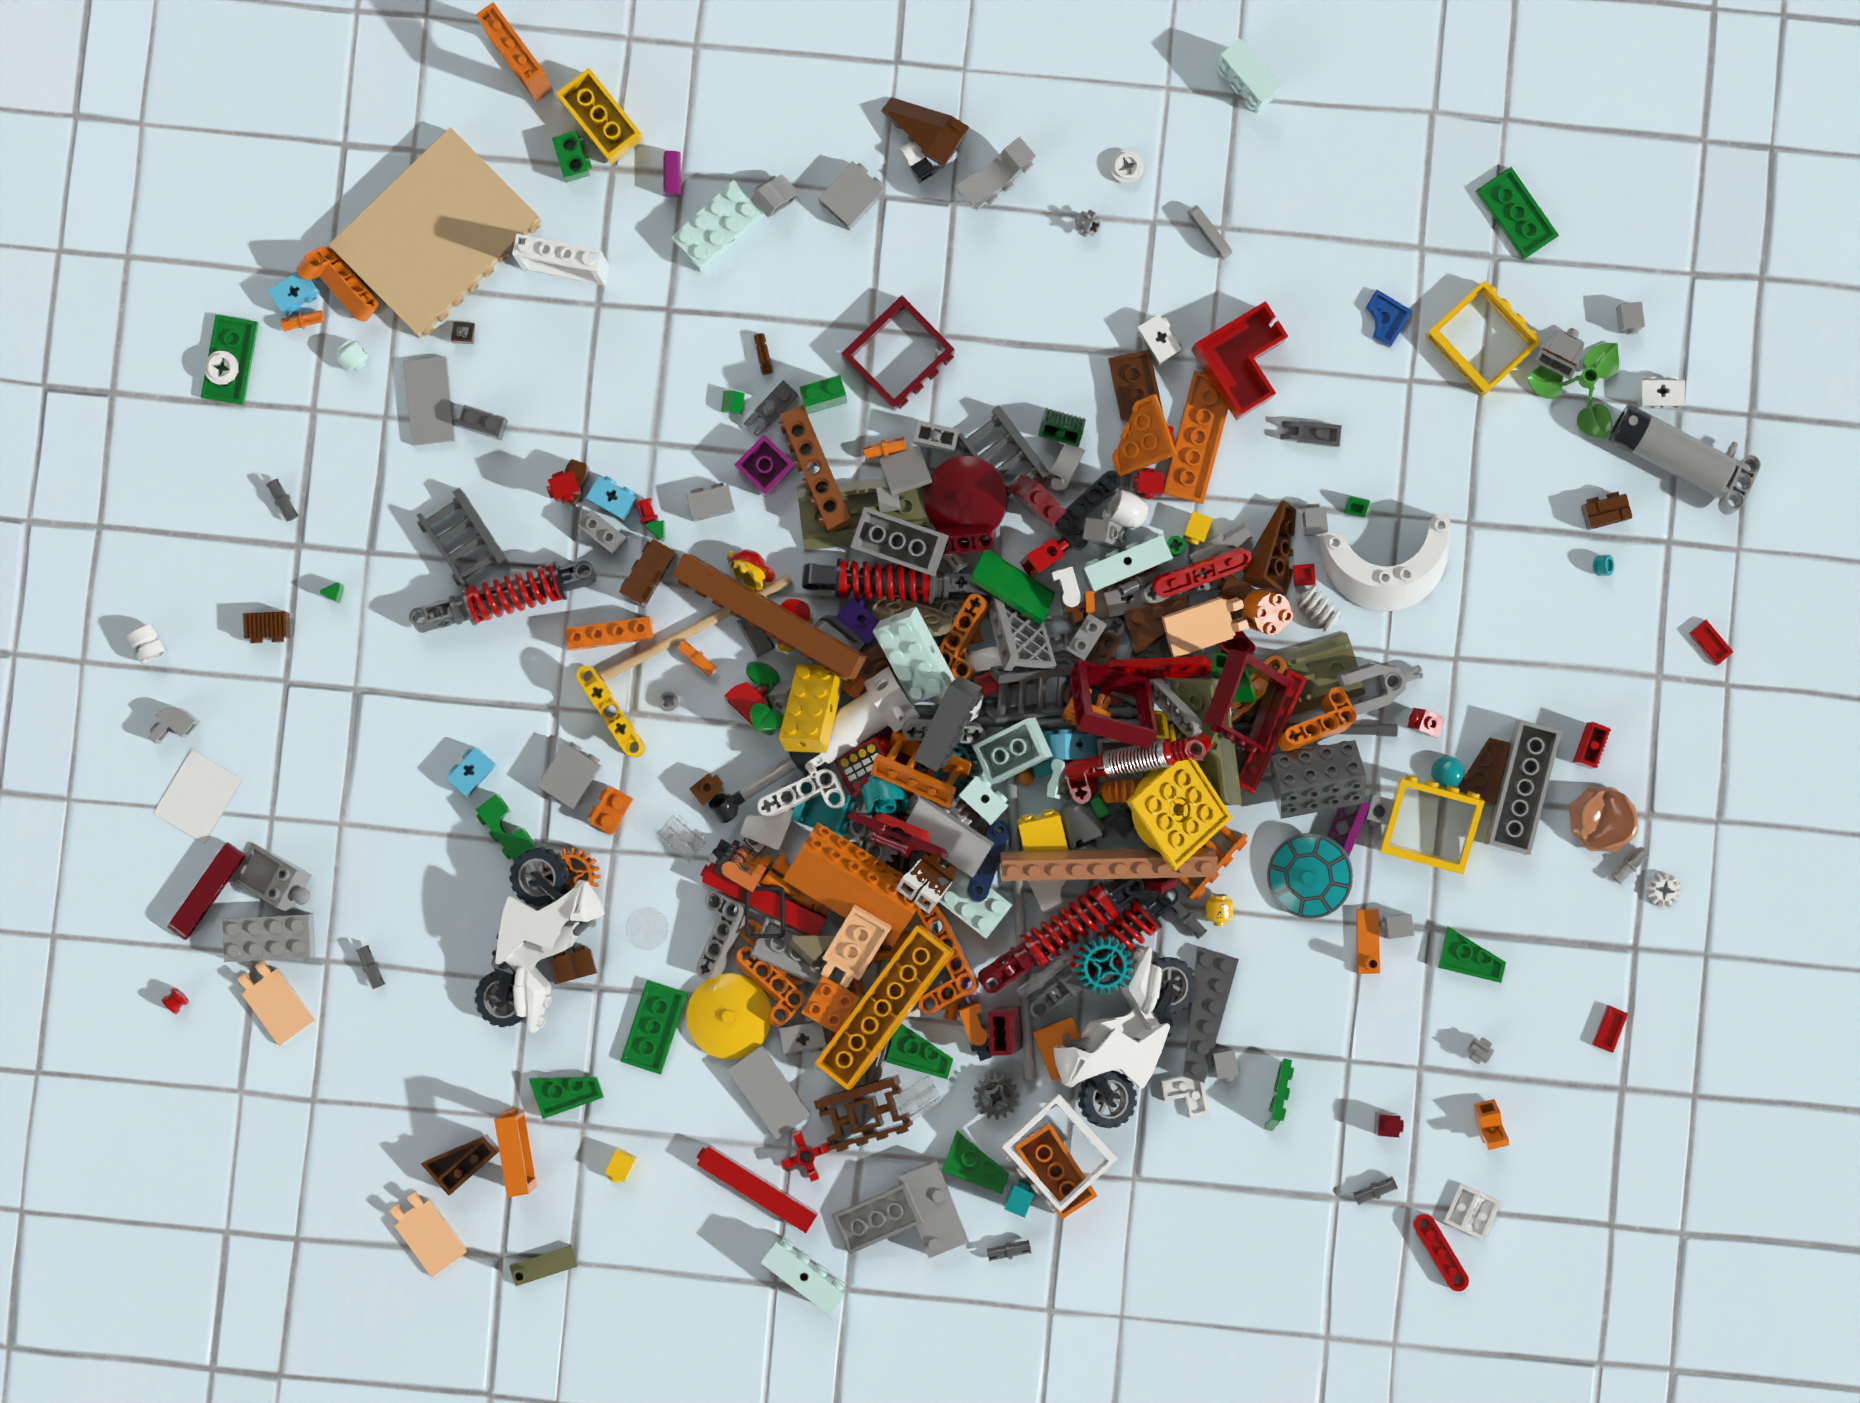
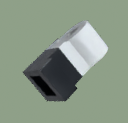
M909 142L899 148L918 183L935 174V168L921 152V148L916 142Z

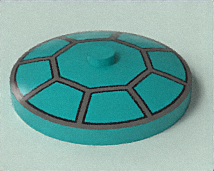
M1302 833L1288 838L1274 851L1268 864L1267 881L1273 898L1284 910L1301 918H1320L1333 913L1346 901L1353 886V867L1348 854L1339 843L1322 834Z

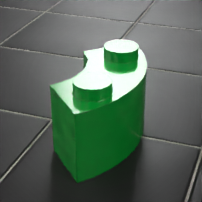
M1213 653L1211 673L1214 679L1220 678L1228 656L1227 654ZM1246 668L1234 696V702H1256L1255 689Z

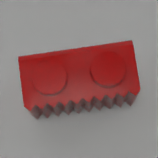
M1595 722L1586 723L1573 763L1589 769L1597 768L1611 729Z

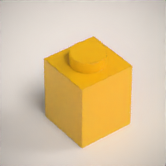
M1193 511L1183 534V538L1187 539L1186 542L1198 546L1199 543L1203 544L1213 518Z
M617 1148L605 1171V1174L609 1175L608 1179L615 1183L625 1182L637 1157Z

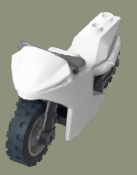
M538 847L529 849L521 853L514 860V864L510 868L511 875L509 880L513 885L511 888L513 892L516 891L518 899L509 896L506 900L499 934L496 937L498 939L497 947L492 951L493 959L491 965L495 971L486 975L479 982V986L475 990V993H477L475 1003L478 1006L476 1009L478 1013L481 1012L482 1018L485 1021L488 1020L489 1024L493 1026L510 1027L528 1017L529 1032L534 1033L542 1028L546 1020V1016H544L545 1008L549 1007L552 996L549 995L551 984L535 967L537 962L572 947L577 936L588 927H595L597 923L596 918L605 914L599 897L588 881L579 879L571 891L566 889L569 883L567 881L569 877V871L566 869L567 864L565 861H562V856L559 853H554V850L550 848ZM534 861H541L539 871L534 865ZM528 865L532 869L531 873H525ZM525 877L531 878V880L528 881V884ZM537 886L539 888V892L533 890L532 887ZM493 987L496 989L495 995L491 994ZM491 999H496L494 1005L492 1004ZM508 1003L514 1006V1011L510 1013ZM504 1007V1013L497 1010V1008Z
M1141 946L1135 951L1133 955L1134 960L1130 966L1133 968V971H1126V974L1130 976V980L1124 978L1125 986L1122 987L1120 985L1132 1009L1131 1012L1121 1017L1091 1021L1082 1032L1080 1039H1071L1070 1035L1065 1033L1062 1035L1064 1046L1056 1045L1053 1047L1055 1065L1062 1084L1072 1088L1078 1082L1085 1080L1080 1086L1082 1087L1081 1092H1078V1097L1080 1098L1078 1106L1082 1109L1083 1117H1086L1089 1123L1098 1127H1119L1121 1123H1126L1129 1120V1116L1134 1114L1133 1109L1137 1105V1100H1135L1137 1092L1133 1089L1134 1084L1138 1088L1145 1087L1163 1051L1166 1038L1171 1036L1169 1032L1173 1027L1171 1015L1178 1014L1181 1010L1187 1009L1189 1007L1188 1004L1192 1003L1195 998L1193 995L1197 991V987H1195L1197 981L1196 977L1192 974L1194 973L1192 968H1189L1185 961L1173 957H1159L1151 962L1153 950L1151 947ZM1165 970H1166V979H1164V978L1162 977V973H1163V971H1165ZM1171 970L1177 975L1173 979H1171ZM1111 1083L1117 1087L1116 1090L1113 1091L1111 1089ZM1095 1103L1101 1105L1099 1110H1097ZM1106 1106H1108L1109 1115L1103 1114Z

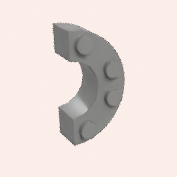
M1019 136L1005 147L987 167L975 175H969L956 185L955 189L972 209L978 210L985 203L990 205L998 198L997 194L1002 190L1004 193L1014 186L1013 181L1022 172L1026 173L1033 167L1032 161L1036 155Z

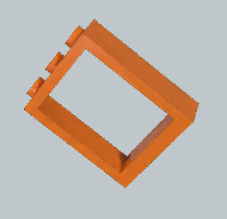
M518 1108L506 1109L499 1114L498 1118L494 1119L506 1194L507 1198L529 1194L537 1187L525 1112L524 1110L518 1111Z

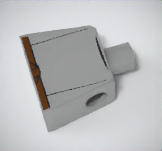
M1569 328L1567 332L1557 330L1542 346L1534 362L1571 380L1578 367L1584 347V342L1578 339L1579 332L1574 328Z

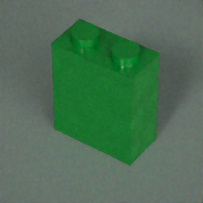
M841 375L799 387L807 415L847 403Z

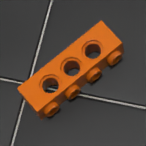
M650 616L565 628L569 651L655 639L652 618Z

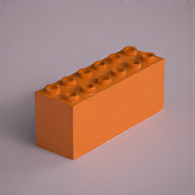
M818 822L783 878L790 885L847 918L855 904L888 923L892 927L884 942L892 947L918 908L913 902L919 892L912 900H909L896 890L904 874ZM904 884L906 890L914 891L910 886Z

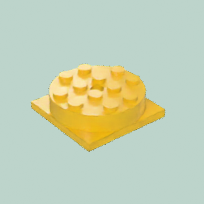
M1192 759L1178 761L1173 766L1151 771L1138 784L1134 795L1126 801L1132 810L1133 823L1138 835L1149 847L1160 852L1171 871H1176L1233 818L1196 760Z

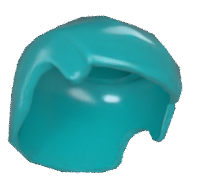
M1444 756L1437 759L1432 765L1431 776L1435 782L1439 783L1438 786L1447 788V785L1455 787L1464 777V767L1461 761L1455 757Z

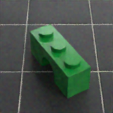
M495 794L475 809L478 812L476 815L477 819L483 826L487 824L491 830L489 835L496 843L498 841L504 847L502 852L508 860L512 858L514 861L521 853L537 846L524 828H521L514 834H509L503 829L502 821L511 810L499 794Z

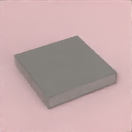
M920 446L879 459L892 496L932 483Z

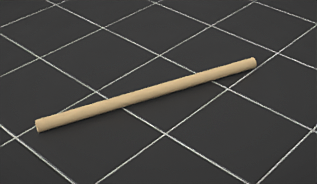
M787 574L762 587V590H756V592L768 597L793 583ZM724 607L600 672L603 681L605 682L730 617L732 615L729 613L730 609Z

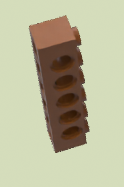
M804 405L780 414L782 421L778 422L782 433H787L790 439L786 441L790 452H795L798 458L794 462L798 472L803 470L805 478L802 481L806 491L811 490L813 494L810 500L814 510L819 509L821 516L818 519L822 529L827 528L828 533H832L851 525V517ZM798 428L804 430L800 436L793 435L794 430ZM805 447L812 449L807 455L801 454V450ZM812 466L820 468L815 474L808 472ZM820 485L828 487L823 493L816 491ZM828 504H833L836 506L835 509L831 512H827L824 510L825 506Z

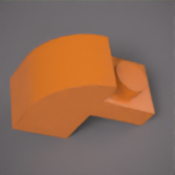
M1495 1099L1475 1103L1474 1112L1482 1142L1486 1144L1488 1150L1508 1146L1509 1138L1502 1126L1501 1112Z

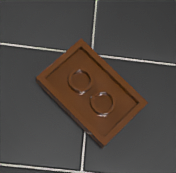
M1150 349L1108 358L1121 421L1130 419L1133 412L1132 408L1136 401L1153 394L1157 395L1162 408Z

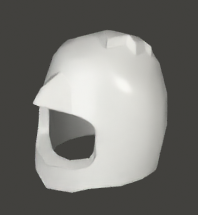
M1117 490L1104 509L1102 518L1125 528H1137L1147 518L1148 505L1138 495L1130 491Z

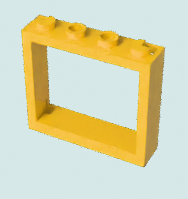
M1485 281L1478 285L1425 334L1482 397L1542 343L1536 334L1537 332L1534 329L1530 330L1525 325V319L1520 314H1515L1511 310L1510 303L1505 298L1501 299L1496 293V288ZM1479 293L1529 345L1489 383L1439 331Z
M1413 775L1399 776L1392 799L1394 802L1389 820L1384 827L1378 847L1379 851L1463 875L1485 801L1480 798V794L1468 791L1465 794L1459 792L1460 789L1454 786L1447 785V788L1438 786V782L1426 780L1425 783L1418 781V777ZM1406 787L1475 805L1459 861L1390 843Z

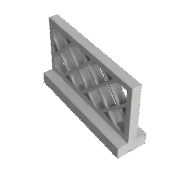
M992 595L989 601L988 615L1004 671H1012L1014 666L1054 669L1056 662L1044 622L1041 625ZM1005 607H1010L1013 610H1015V612L1012 614L1007 609H1005ZM1018 614H1020V615H1022L1024 618H1026L1027 621H1026V622H1023L1021 619H1019V618L1016 617V616H1017ZM1013 621L1020 627L1016 629L1009 622ZM1033 623L1039 628V630L1036 631L1028 624ZM1024 629L1032 636L1028 638L1021 631ZM1016 636L1017 638L1022 640L1024 644L1021 645L1018 642H1016L1014 640V637ZM1035 638L1043 643V646L1041 647L1033 640ZM1027 645H1029L1031 648H1033V649L1036 650L1037 652H1035V653L1033 654L1032 652H1030V651H1029L1028 649H1026L1025 647H1026ZM1021 652L1029 659H1020L1018 654ZM1041 654L1045 658H1047L1048 661H1043L1037 656Z

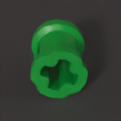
M1172 536L1166 542L1173 557L1180 555L1186 547L1184 539L1179 536ZM1173 541H1175L1176 544H1180V547L1177 549V551H1175L1174 548H1170Z

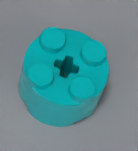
M874 775L868 778L869 782L862 788L868 816L870 814L873 818L877 813L882 812L895 818L896 813L901 811V814L908 810L909 802L906 789Z

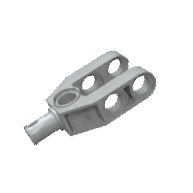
M1372 662L1337 674L1339 686H1344L1378 676V682L1382 689L1381 693L1369 699H1359V702L1352 704L1356 715L1390 705L1406 689V682L1423 678V673H1419L1422 671L1420 665L1401 670V668ZM1393 675L1394 682L1388 686L1387 680Z

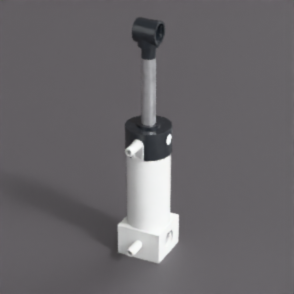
M889 666L874 677L863 682L867 689L866 693L836 711L827 753L788 751L789 759L733 795L720 793L714 796L709 802V808L721 823H728L733 820L738 813L739 805L796 768L805 777L810 775L811 778H815L818 776L817 771L824 769L830 765L829 763L890 725L894 732L902 729V725L906 720L919 718L920 716L914 704L912 705L904 688Z

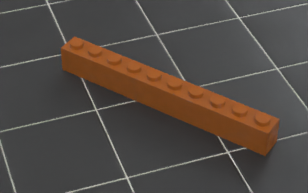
M684 553L672 575L679 579L678 583L687 588L689 586L696 589L695 593L704 598L710 597L713 599L712 603L721 608L727 607L730 609L729 613L737 618L744 617L748 620L747 624L757 629L761 627L766 630L765 634L771 638H780L783 640L782 644L790 649L797 648L801 651L800 655L810 660L814 658L819 661L818 665L826 670L831 668L836 671L835 675L843 680L856 679L867 658L866 655L693 554Z

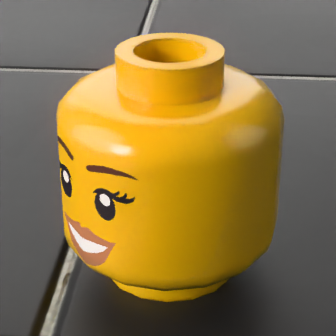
M1212 894L1211 898L1206 900V919L1212 921L1215 926H1225L1227 921L1233 919L1232 899L1228 898L1226 894Z

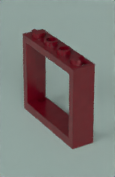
M901 295L841 353V357L895 411L897 408L901 409L909 402L907 398L912 393L917 395L924 388L923 383L928 378L930 380L935 378L940 372L938 368L943 364L947 366L954 358L955 349ZM905 308L945 351L894 399L863 368L854 356Z
M1230 649L1204 723L1211 726V731L1222 734L1223 738L1232 740L1238 746L1245 747L1244 750L1256 753L1257 750L1266 753L1292 680L1249 653ZM1245 668L1269 682L1249 738L1225 724Z
M1078 659L1070 673L1077 730L1149 749L1153 741L1157 740L1156 736L1159 731L1156 726L1157 716L1154 713V702L1152 701V689H1150L1149 679ZM1089 684L1134 696L1139 725L1093 713Z

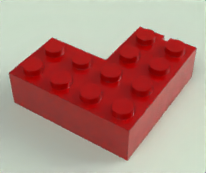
M1266 301L1199 340L1191 348L1192 353L1235 420L1265 404L1276 394L1255 360L1284 343L1288 338V334L1279 320L1270 328L1269 324L1273 322L1276 316Z

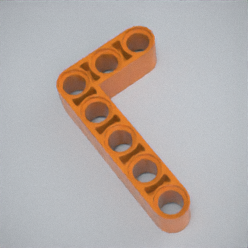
M926 898L922 899L925 904L930 902ZM938 903L929 914H926L919 906L917 912L926 929L944 943L950 940L952 942V949L955 952L945 964L952 980L926 993L919 1000V1008L928 1014H936L973 994L979 987L978 978ZM940 921L942 923V929L940 932L936 933L934 931V925L936 922ZM956 959L962 961V967L959 970H955L953 966ZM966 978H970L972 981L969 989H965L963 986ZM948 988H951L953 990V996L951 999L947 1000L945 997V991ZM932 998L935 1006L933 1009L928 1010L926 1003Z

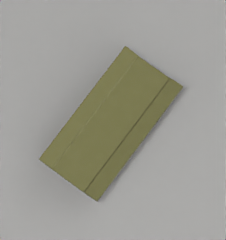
M886 478L836 483L851 517L852 524L832 533H828L827 528L822 529L818 519L821 516L819 509L814 510L810 500L813 497L811 490L806 491L805 487L797 488L804 551L851 546L864 507L880 512L876 487L889 489ZM820 485L816 491L823 493L828 487ZM925 485L898 494L901 510L881 513L930 529L929 519L924 506ZM828 504L825 506L824 510L827 512H831L835 509L836 506L833 504Z
M1347 633L1274 654L1283 658L1287 664V669L1307 678L1290 716L1322 707V699L1333 688L1344 690L1349 699L1366 694L1362 681L1344 686H1339L1338 673L1358 667ZM1271 656L1264 657L1258 660L1264 663ZM1280 665L1274 666L1273 669L1276 671L1279 670ZM1247 669L1249 676H1251L1253 673ZM1263 697L1240 719L1241 722L1255 721Z
M1170 678L1171 690L1201 720L1202 733L1207 735L1212 743L1209 752L1202 759L1196 760L1224 805H1241L1242 799L1235 745L1232 740L1223 738L1222 734L1211 731V726L1204 723L1219 679ZM1229 710L1225 724L1232 728L1231 714ZM1176 726V740L1190 738ZM1194 743L1195 747L1198 750H1202V747L1199 744Z

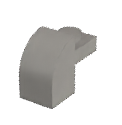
M1064 444L1045 482V486L1064 494L1085 450L1080 447Z
M165 708L155 715L161 722H157L152 726L149 731L151 734L148 738L152 742L160 744L171 729L180 737L187 738L200 721L183 709Z

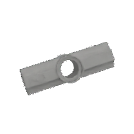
M1242 523L1226 534L1222 533L1207 543L1208 545L1192 553L1189 558L1193 564L1238 548L1253 537L1247 526Z

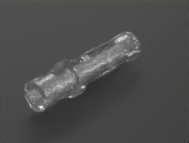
M1065 950L1037 974L1033 973L1028 981L1017 988L1019 995L1023 993L1021 998L1026 999L1037 989H1042L1048 980L1072 963L1074 959L1071 954L1067 956L1069 952Z

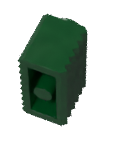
M1047 407L1044 410L1038 436L1079 447L1086 419L1073 416L1072 414L1069 415L1068 413L1065 414L1064 412L1061 413L1060 411L1057 412L1056 410L1053 411L1052 409L1049 410Z

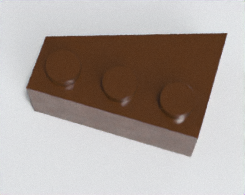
M652 539L651 542L647 541L642 550L643 555L639 560L635 561L631 569L632 572L624 580L619 590L623 596L644 608L677 554L674 550L655 539Z
M1186 595L1124 611L1122 618L1134 657L1166 636L1161 617L1189 608Z
M486 1134L422 1162L421 1165L446 1194L450 1196L499 1153V1147Z

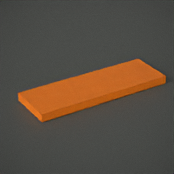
M1197 371L1193 373L1174 445L1177 455L1171 457L1163 494L1199 504L1204 503L1228 411L1225 402L1205 373Z

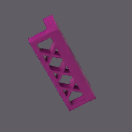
M1365 801L1363 804H1358L1355 813L1348 816L1344 807L1338 808L1327 834L1333 840L1338 839L1339 844L1344 848L1348 856H1350L1371 803ZM1346 820L1349 827L1348 831L1339 835L1336 829L1337 823Z

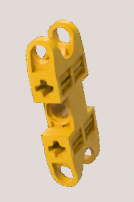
M588 665L580 667L576 673L578 682L601 714L623 751L631 757L638 758L642 756L645 752L643 740L622 711L598 671ZM587 671L592 672V678L589 681L584 680V674ZM598 691H601V692H602V693H601L602 696H600V697L597 696V695H598ZM609 706L616 708V715L612 718L606 716V709ZM621 727H625V732H620ZM633 742H637L639 745L636 753L630 751V745Z

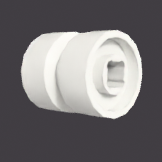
M151 624L143 626L127 636L132 648L137 649L135 654L141 664L152 661L166 652L161 641L156 640L157 633Z

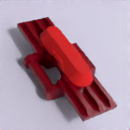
M854 812L847 817L865 825L873 833L870 840L872 844L882 848L884 846L899 851L903 857H911L914 850H920L948 858L946 849L929 842L928 831L890 815L879 812L871 819Z

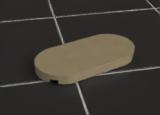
M897 596L894 601L887 600V597H884L883 600H876L873 603V616L880 621L917 607L932 636H941L951 630L952 620L947 613L941 610L912 602L909 599L901 602Z

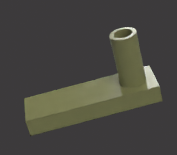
M572 1245L509 1265L515 1286L578 1266Z

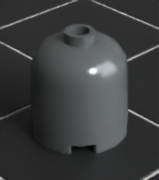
M1071 798L1066 801L1067 805L1059 812L1070 850H1073L1075 847L1076 849L1095 843V838L1100 836L1105 838L1109 835L1102 817L1098 818L1091 806V800L1085 804H1080Z

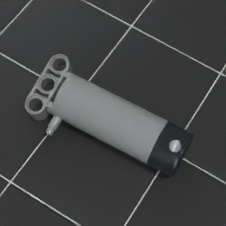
M1631 404L1623 409L1609 435L1610 443L1719 498V510L1725 515H1731L1743 506L1761 466L1760 460L1754 455H1747L1741 461L1733 458L1738 446L1736 442H1732L1727 452L1724 453ZM1745 464L1749 465L1751 471L1746 469ZM1736 481L1741 483L1742 488L1737 486ZM1728 499L1733 501L1734 506L1729 504Z

